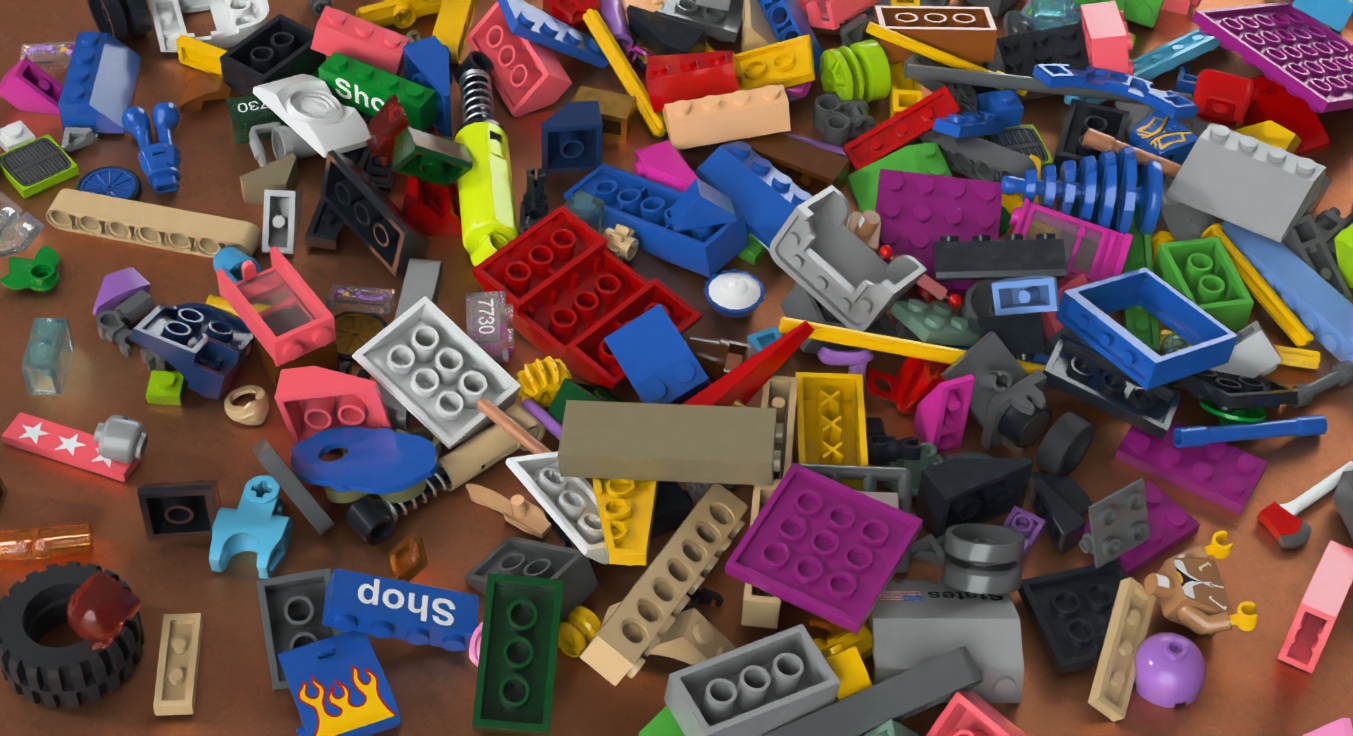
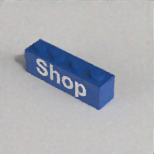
M335 568L326 586L322 625L334 627L342 632L356 631L371 634L375 638L383 639L389 637L405 640L413 645L427 644L443 647V649L451 652H466L478 624L479 596Z

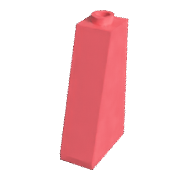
M1332 540L1329 541L1300 603L1277 659L1311 674L1313 673L1353 581V549Z

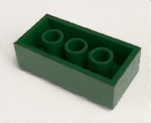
M488 573L472 720L473 731L549 736L564 580Z

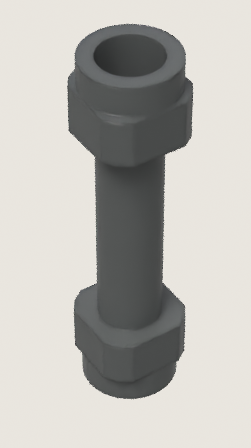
M1350 361L1339 362L1325 376L1307 385L1301 382L1293 386L1292 389L1298 391L1295 404L1290 405L1294 408L1304 407L1311 403L1313 396L1336 384L1344 386L1350 383L1353 379V363Z

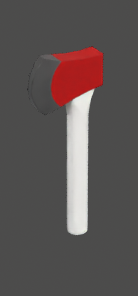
M1349 461L1293 501L1281 505L1274 501L1259 512L1257 519L1271 532L1282 548H1298L1308 541L1311 534V526L1296 516L1336 488L1343 471L1353 470V461Z

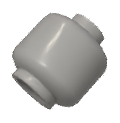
M114 414L107 419L106 423L99 422L93 441L99 443L98 451L102 457L130 464L136 458H142L148 443L149 433L145 432L142 422Z

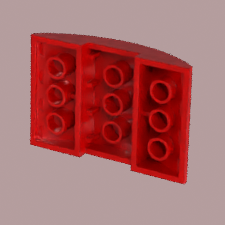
M561 205L474 267L472 274L489 299H493V304L502 315L539 351L546 356H551L553 360L560 358L566 365L567 370L591 383L614 389L627 379V376L606 344L605 337L658 304L662 305L681 335L699 322L702 315L656 278L647 282L607 250L608 241Z

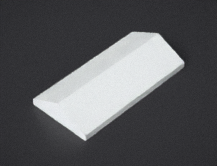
M558 451L507 458L505 464L583 555L604 565L608 564L609 560L593 486L585 478L561 477Z

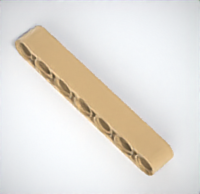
M74 189L60 190L46 212L47 221L53 227L60 230L214 258L221 249L226 247H235L247 256L252 257L262 239L261 230L253 223Z

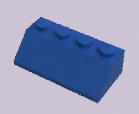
M94 31L78 32L58 103L63 130H65V127L90 128L92 132L125 133V128L122 125V114L128 108H131L142 63L141 56L109 33H96Z
M743 141L720 145L694 171L699 180L732 198L734 211L745 214L747 230L768 248H770L772 240L795 207L812 197L810 193L799 188L792 182L790 177L778 171L769 160L762 158L751 149L749 144Z

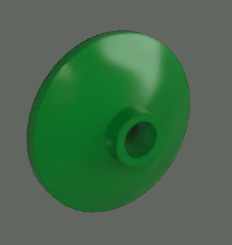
M1199 400L1201 407L1220 418L1219 424L1221 425L1259 422L1265 420L1267 412L1260 406L1257 410L1235 408L1234 412H1227L1217 409L1215 403L1210 400Z

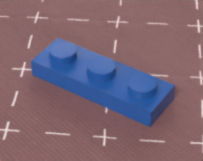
M981 110L978 111V114L963 112V115L949 113L948 117L935 118L933 130L956 138L1002 134L1005 122L995 119L994 113Z

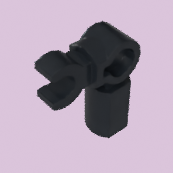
M880 417L865 418L869 463L886 464L888 462H896V458L910 461L920 460L921 446L918 445L919 439L917 437H906L896 440L895 436H887L884 423Z

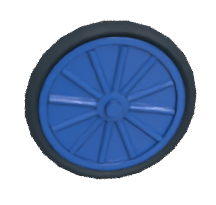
M107 166L94 169L85 174L77 183L75 190L136 201L141 193L142 185L139 177L133 171L119 166Z

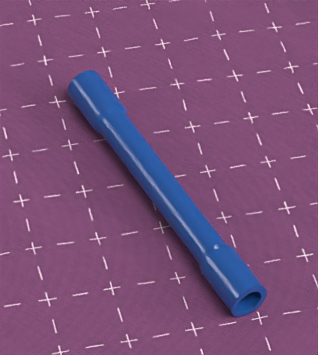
M1311 415L1286 420L1243 424L1181 427L1174 429L1172 437L1173 443L1177 448H1186L1220 442L1283 436L1322 435L1326 433L1328 425L1323 415Z

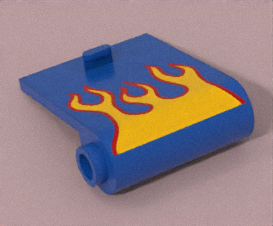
M349 631L277 654L301 718L302 726L296 728L297 736H371L401 726L396 701L367 633Z

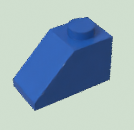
M1000 90L976 95L977 111L994 113L995 119L1005 122L1004 128L1020 126L1024 107L1015 90Z

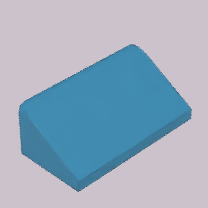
M1294 0L1292 4L1294 8L1339 32L1343 30L1353 13V2L1349 0Z

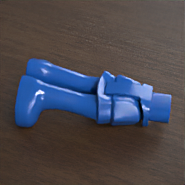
M161 102L153 108L152 119L159 143L155 144L152 141L150 120L145 109L131 107L122 114L123 127L138 142L140 168L147 176L148 183L153 186L154 191L158 194L176 191L179 188L178 181L181 178L179 173L181 164L180 152L175 147L173 131L179 123L180 114L177 106L171 102Z

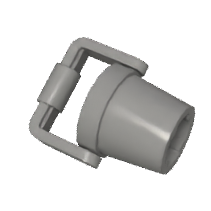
M272 122L251 127L249 144L254 158L258 160L260 167L269 164L262 141L258 137V134L272 132L271 142L276 160L292 153L296 155L297 160L317 154V151L290 126L281 125L280 122Z

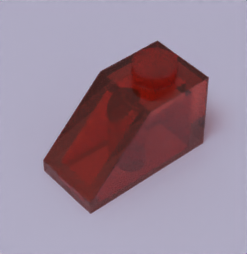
M396 94L388 98L367 125L370 137L365 140L372 157L378 155L383 166L392 163L396 136L407 127H410L408 118Z

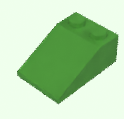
M937 142L907 145L849 174L847 182L860 213H863L866 210L875 211L880 169L947 177L953 176Z

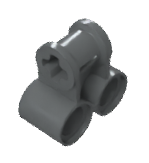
M824 93L815 100L813 126L818 131L823 132L822 142L842 147L848 143L849 139L861 136L876 127L877 124L873 116L869 115V106L863 99L841 102V99L835 94Z

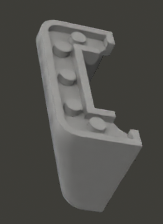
M831 185L795 207L772 240L770 255L778 266L847 328L864 331L878 320L894 304V301H898L916 284L927 269L915 258L905 254L898 256L888 265L843 225L849 215L850 205L846 197Z

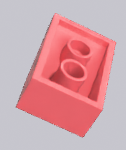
M317 366L281 369L274 398L294 446L318 432L340 426H356L370 429L390 428L394 431L376 381Z

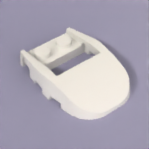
M148 0L160 52H178L176 39L181 35L221 49L233 47L265 25L269 18V4L267 0ZM211 11L216 31L211 32V36L195 37L194 33H187L182 13Z

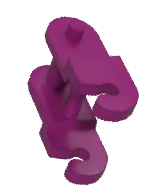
M632 42L630 44L624 43L626 47L624 55L627 60L631 52H634L630 65L641 80L642 76L633 67L638 54L647 57L653 56V54L636 45L633 47L634 43Z

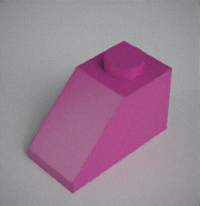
M24 57L5 74L0 83V96L20 111L60 116L58 103L63 85L27 57Z

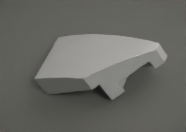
M65 127L61 148L66 153L84 148L98 141L101 133L92 132L90 128Z

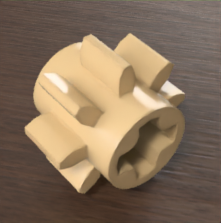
M616 224L615 229L609 227L605 230L602 237L608 241V251L622 262L624 259L630 261L635 256L639 245V240L633 237L635 230L620 224Z

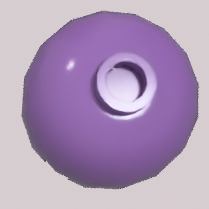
M1173 632L1158 633L1145 639L1138 647L1135 656V690L1150 703L1165 708H1174L1176 703L1186 702V705L1192 703L1201 692L1206 674V664L1200 649L1187 637Z

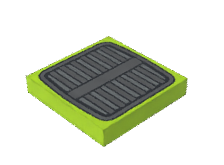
M1034 124L1007 127L1003 129L1002 134L977 136L1028 157L1031 154L1037 156L1041 160V171L1044 166L1053 164V159Z
M49 134L0 155V172L24 199L80 174L78 165Z

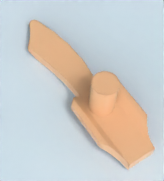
M472 483L465 484L471 501L504 514L505 521L520 530L542 539L552 529V524L546 519L544 511L525 500L522 495H514L511 501L491 489Z

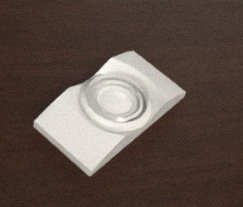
M299 74L253 88V93L324 159L327 158V154L331 150L341 154L373 144L374 137L354 107L344 106L339 103L324 80L312 75Z

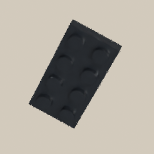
M1062 333L1042 372L1047 376L1046 383L1053 388L1060 389L1080 399L1082 402L1105 411L1114 418L1121 419L1141 429L1146 434L1153 435L1163 440L1170 427L1183 393L1166 384L1145 390L1095 349Z

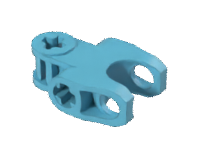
M267 475L253 477L245 485L237 509L219 508L212 526V541L209 553L211 571L222 572L226 569L228 562L234 555L243 551H251L258 554L256 565L259 570L258 578L266 579L273 576L278 565L286 556L293 532L292 517L281 516L283 514V503L279 498L280 486L273 477Z

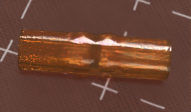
M91 523L62 526L44 525L37 528L25 527L18 530L0 531V562L31 561L37 558L50 559L57 556L94 552V537Z

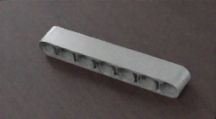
M409 259L394 320L424 296L437 306L443 279V261ZM379 383L378 388L394 431L397 428L407 432L412 414Z

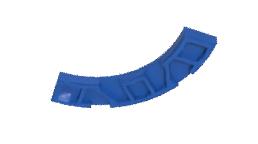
M1038 64L1034 66L1032 75L1049 88L1079 87L1118 94L1147 104L1172 119L1195 117L1199 108L1196 104L1176 92L1169 90L1166 94L1154 89V84L1150 81L1121 72L1087 66L1085 71L1069 69V64Z

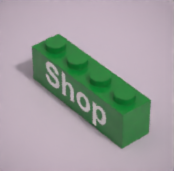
M334 52L318 68L319 79L326 82L332 95L341 104L354 107L356 110L404 129L407 127H420L426 131L437 119L435 90L338 52Z

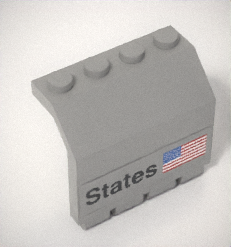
M890 580L868 617L872 630L873 686L947 652L966 646L983 679L981 684L969 691H974L987 703H1021L1024 676L1021 625L1019 615L1009 593H970L947 586L942 580H936L935 584H931L930 580H900V583Z

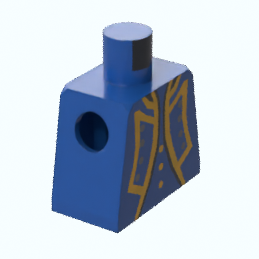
M1156 110L1132 129L1128 144L1183 165L1199 137L1175 119Z

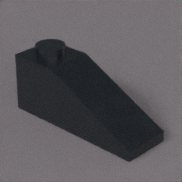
M630 4L627 7L629 29L656 56L706 52L704 29Z

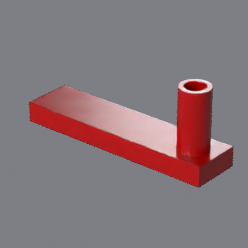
M943 86L842 146V150L847 158L850 159V163L855 171L932 131L935 118L948 117L949 113L960 114L961 110L947 87Z

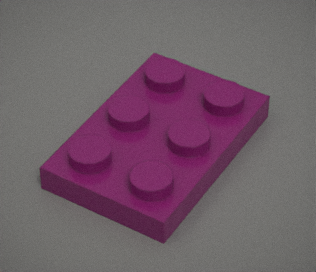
M1151 481L1145 484L1150 539L1113 559L1119 561L1127 578L1197 534L1200 526L1195 519ZM1089 520L1086 521L1083 535L1091 533Z

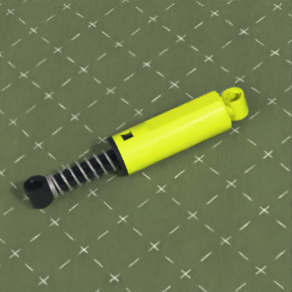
M471 51L454 72L455 80L460 87L463 124L457 129L454 135V142L465 145L473 162L472 169L457 181L463 246L467 253L471 255L470 259L474 267L519 236L508 135L505 128L495 121L491 78L489 76L494 70V65L490 58L479 51Z

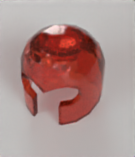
M95 572L69 597L66 605L67 621L78 636L92 642L89 646L92 651L98 648L105 649L120 635L124 621L126 619L132 620L141 608V601L135 594L123 588L114 578L102 572Z

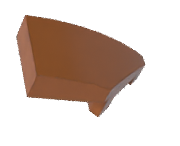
M217 74L191 78L179 102V113L201 111L203 101L229 99L231 88Z

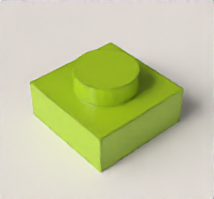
M152 370L146 392L147 404L181 405L187 380L179 371Z

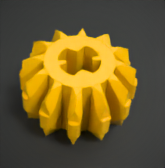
M547 356L543 360L536 358L534 363L524 364L525 370L516 373V381L521 385L518 396L522 402L526 399H532L543 409L545 407L550 408L564 379L573 378L560 358L554 360L551 356Z

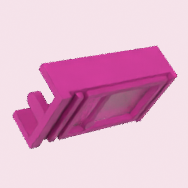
M1025 198L1021 208H1014L1009 221V225L1014 226L1012 234H1023V240H1036V234L1055 233L1056 239H1064L1067 276L1084 273L1090 284L1121 275L1133 235L1128 233L1122 234L1029 202L1030 199Z

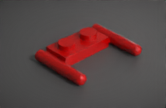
M883 245L877 252V255L884 261H890L888 265L899 256L898 254H895L894 257L891 256L893 250L889 245ZM925 273L915 284L919 287L916 293L930 303L934 299L937 301L944 299L945 303L954 308L962 302L959 294L946 295L949 290Z

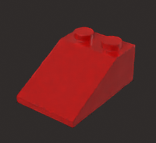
M1264 75L1251 79L1254 82L1255 90L1250 107L1243 119L1246 126L1272 120L1290 130L1302 140L1293 153L1297 156L1329 147L1330 140L1316 112L1309 108L1307 101L1301 97L1292 96L1286 91L1284 85L1269 80Z

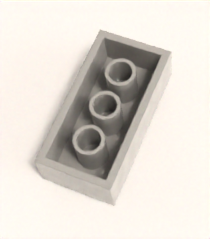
M800 624L669 674L664 701L685 736H762L834 704L841 682L804 625Z

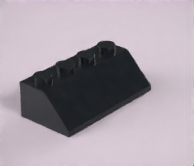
M334 150L329 151L320 193L323 200L395 277L407 271L410 258L426 259L430 241L425 233L420 231L409 220L406 213L401 211L390 200L387 193L382 191L371 180L368 173L363 171L354 161Z
M1055 233L1036 234V240H1023V234L1004 235V240L992 241L991 235H973L972 241H959V236H940V242L933 243V280L936 282L982 281L985 279L1002 280L1005 278L1034 275L1063 279L1067 276L1064 239H1056Z

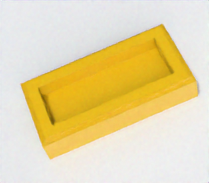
M181 35L176 39L180 63L209 74H217L220 78H223L220 56L226 53L227 50L185 35Z

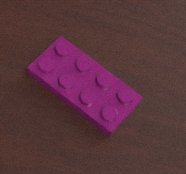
M1173 420L1163 440L1146 434L1133 425L1131 426L1116 451L1115 459L1240 515L1268 464L1265 460L1223 442L1210 443L1205 446L1177 448L1173 443V431L1175 428L1187 426Z

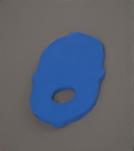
M334 427L318 432L306 440L298 442L291 449V467L294 475L299 480L309 484L333 487L334 491L339 492L352 490L370 494L395 493L413 487L424 479L432 477L438 470L436 464L437 453L434 445L428 439L417 435L394 432L390 428ZM337 448L348 450L347 454L338 460L331 462L320 460L330 450Z

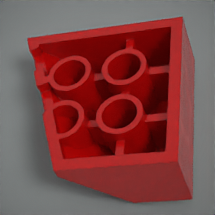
M718 50L704 53L648 56L645 83L653 112L663 111L664 104L674 103L679 100L687 101L704 98L708 95L716 96L734 93L740 90L741 67L734 52Z

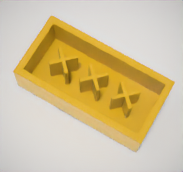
M795 372V377L798 378L794 422L795 464L868 466L863 374ZM842 479L843 485L856 491H862L863 480Z

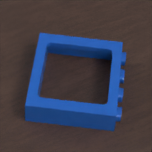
M1146 267L1064 291L1059 305L1060 310L1057 311L1055 317L1145 390L1228 363L1238 338L1235 333ZM1133 306H1140L1193 346L1160 356L1107 314Z

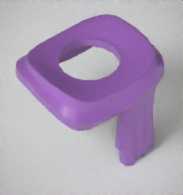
M822 346L817 356L824 364L833 367L849 366L848 374H863L865 402L867 362L874 359V354L871 350L843 351Z

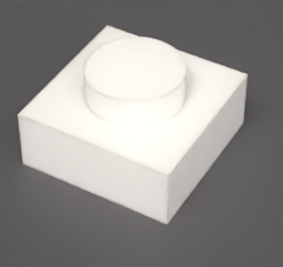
M21 120L0 129V147L5 152L36 139L35 135Z

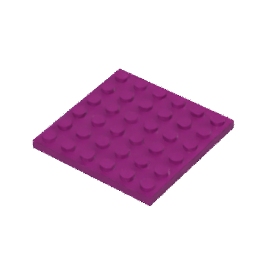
M1291 2L1195 11L1191 21L1199 26V30L1202 33L1214 36L1221 41L1220 45L1223 48L1237 52L1242 56V60L1246 64L1257 66L1264 71L1263 74L1266 78L1281 83L1286 87V91L1289 94L1301 97L1307 101L1309 108L1313 111L1324 113L1353 108V44L1315 18L1294 8Z

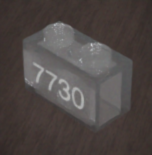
M505 291L466 293L467 335L496 363L509 362V349L515 348L514 328L508 329V324H514L513 304H506Z

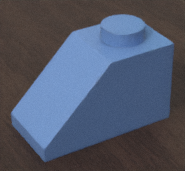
M1040 275L1012 277L991 283L995 316L1060 310L1056 277Z

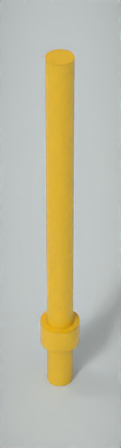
M869 22L866 28V33L949 67L993 72L873 22ZM997 70L996 72H993V73L1006 74V73H1003V72L998 71V70ZM1015 90L1018 95L1023 97L1027 93V91Z

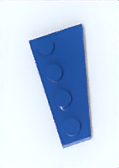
M497 0L511 34L603 69L608 65L609 61L594 37L584 34L523 0Z

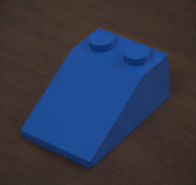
M434 35L403 46L405 79L436 91L437 119L432 125L441 136L452 138L450 99L452 77L449 72L451 53L448 47L442 45Z
M661 304L656 305L604 338L643 403L683 404L711 385L708 376Z

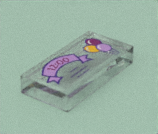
M76 41L21 44L20 61L27 57L41 69L68 68Z
M332 284L326 297V308L335 311L389 315L396 300V289Z

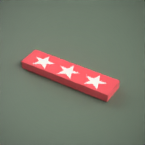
M19 412L1 435L4 444L122 482L127 481L142 460V458H136L132 463L124 464L104 458L99 454V443L93 441L94 435Z

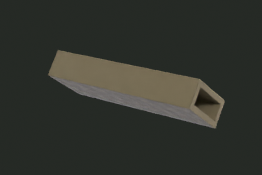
M566 400L558 449L561 477L773 486L774 471H781V450H776V444H783V423H777V408Z

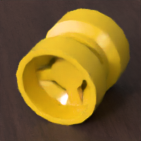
M576 606L569 613L568 621L560 622L558 648L570 657H578L586 649L587 641H592L601 626L598 617L588 608Z

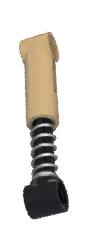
M515 404L504 412L537 440H542L546 430L544 424L521 404ZM495 424L439 458L436 463L438 470L432 477L426 479L427 485L425 490L416 498L402 503H391L382 498L381 500H374L370 497H364L356 501L349 508L345 520L368 545L377 546L387 540L392 534L399 515H407V510L410 508L417 509V504L420 502L427 503V498L431 495L436 497L437 492L441 489L444 491L446 489L449 491L456 489L519 448L523 451H528V449Z

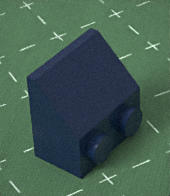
M598 100L568 102L541 124V169L545 170L546 174L595 170L602 164V119Z

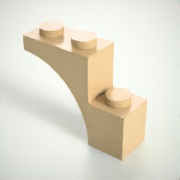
M621 602L608 607L599 630ZM692 608L680 612L678 615H673L676 620L663 636L659 633L656 634L661 641L650 654L666 656L695 665L737 649V647L699 611Z

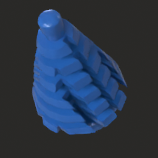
M1133 146L1119 149L1116 156L1112 150L1101 153L1097 162L1093 155L1083 157L1080 160L1077 172L1074 159L1064 161L1061 165L1060 176L1057 181L1056 166L1054 164L1044 166L1040 179H1037L1036 169L1025 171L1023 178L1006 175L1001 180V191L1004 194L1014 195V193H1019L1023 202L1027 198L1030 199L1029 202L1033 203L1035 196H1038L1039 205L1050 209L1053 208V201L1057 198L1056 211L1070 216L1073 203V217L1087 222L1091 221L1093 224L1122 234L1129 232L1134 211L1135 226L1138 232L1149 235L1155 230L1159 218L1163 191V173L1160 162L1150 160L1143 164L1137 180L1136 151Z

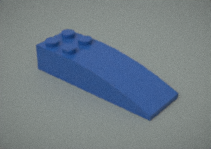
M604 163L563 194L567 202L605 229L609 227L615 229L616 224H620L635 230L633 237L639 240V249L709 278L749 245L745 214L735 211L736 221L674 232L670 208L684 192Z

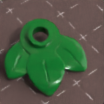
M43 246L37 252L34 259L10 257L8 263L10 274L0 279L1 283L9 289L22 290L31 288L36 291L50 290L60 281V275L57 270L60 264L59 255L50 247Z

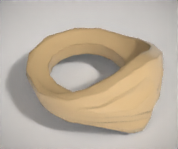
M255 385L243 386L234 390L225 398V412L228 417L236 422L245 425H261L269 412L270 400L262 387ZM243 394H256V400L250 401L243 407L232 405L233 401Z

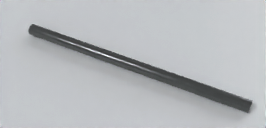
M906 63L904 68V78L1142 103L1125 96L1095 89L1079 87L1049 88L1036 77L909 63ZM1176 92L1192 102V94Z

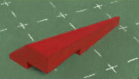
M431 125L426 130V133L432 134L435 128ZM409 176L402 211L406 213L409 220L426 236L462 235L460 204H456L454 195L458 192L455 183L445 188Z
M804 321L681 405L732 406L737 399L746 405L815 329L807 321Z

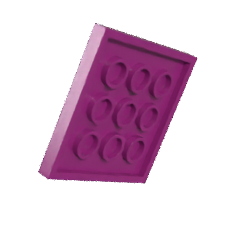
M880 169L875 212L881 218L878 250L883 245H889L893 250L892 257L895 254L899 256L904 254L912 256L927 269L925 274L933 279V243L940 242V236H959V241H972L973 235H991V241L998 240L1002 202L1001 183ZM980 281L938 283L949 290L947 293L966 295L967 290L974 283ZM914 284L910 289L917 290L919 287Z
M793 463L726 562L725 573L858 634L922 529L923 520Z

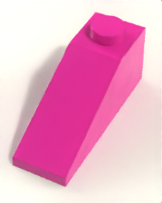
M669 140L635 150L636 163L633 164V170L637 176L685 192L696 178L699 179Z
M972 374L941 382L917 404L913 427L923 443L929 442L937 447V453L961 447L975 380Z

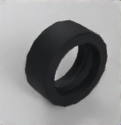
M1067 412L1063 414L1043 438L1037 450L1036 465L1051 475L1067 477L1075 470L1089 450L1095 434L1094 425L1075 413Z

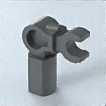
M141 289L118 305L115 311L107 310L101 312L96 318L99 337L114 345L118 344L119 350L124 356H132L131 347L128 344L136 342L131 341L133 330H129V326L155 308L152 297Z

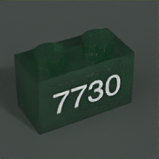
M255 94L226 99L229 122L235 144L250 142L249 133L254 125L280 122L281 125L288 126ZM272 132L258 134V137L261 140L269 139Z

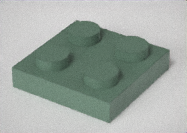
M910 299L909 302L894 301L891 313L924 343L972 347L981 337L968 326V320L959 317L952 311L953 307L942 301H935L934 304L924 303L917 299Z

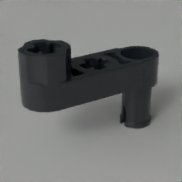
M535 168L526 171V193L523 195V201L521 202L519 235L548 215L549 204L545 195L546 171L538 168L537 180L534 179Z

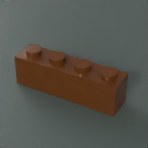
M782 133L726 142V144L743 141L749 144L752 150L762 158L769 160L773 167L790 177L794 184L812 196L831 185L840 191L847 182L850 159Z

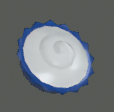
M735 268L730 271L722 270L719 274H712L711 279L705 281L706 287L703 289L706 294L705 299L710 302L712 308L717 313L725 317L739 318L747 316L764 301L763 296L766 293L763 289L764 283L758 281L756 275H750L747 271L740 272Z

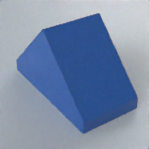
M697 178L670 208L674 232L736 221L732 198Z

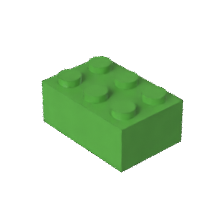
M1219 237L1159 244L1153 265V273L1229 330H1242L1246 327L1254 301Z

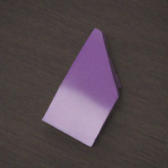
M133 267L104 276L94 305L93 314L97 316L103 311H115V308L121 304V300L130 298L141 289L149 294L151 284Z

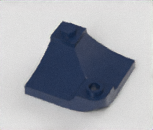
M162 303L133 328L131 341L150 349L174 366L188 381L187 388L198 392L203 397L219 400L230 388L238 369L254 347L253 333L240 317L201 303H186L182 305Z

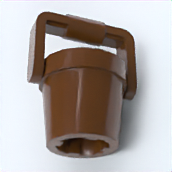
M690 336L687 344L706 375L714 380H718L732 371L724 369L728 353L742 355V363L753 356L752 346L721 337L716 339Z

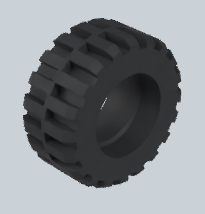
M68 562L67 566L58 567L57 563L48 565L45 571L38 573L35 570L27 574V580L24 582L17 581L8 590L10 595H4L1 598L0 668L5 680L9 681L10 687L17 694H24L25 699L30 702L39 704L42 700L45 706L59 708L60 704H67L68 708L78 707L80 702L90 700L93 703L102 698L101 694L107 691L111 694L121 686L120 680H127L135 671L134 664H138L143 654L142 645L145 642L136 599L129 585L125 581L120 580L119 575L111 570L106 569L103 572L101 566L88 563L86 567L81 566L80 562ZM86 621L99 625L92 635L75 645L52 648L38 644L46 633L64 623Z

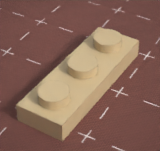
M201 613L163 615L153 703L155 716L194 714L203 625Z

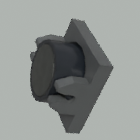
M1040 370L1014 383L1009 388H1006V391L999 392L989 398L980 444L989 451L1002 443L1010 451L1022 455L1025 453L1026 447L1034 448L1036 446L1037 440L1046 431L1053 416L1051 409L1046 406V400L1043 395L1047 376Z

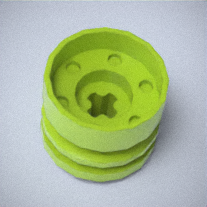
M869 39L851 44L849 48L841 46L836 49L823 51L820 57L819 69L825 93L835 94L841 99V102L854 99H863L866 102L888 96L891 88V71L886 54L877 41Z

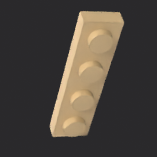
M1132 577L1120 581L1088 703L1113 722L1125 719L1136 676V652L1146 638L1156 596L1147 594L1144 586Z

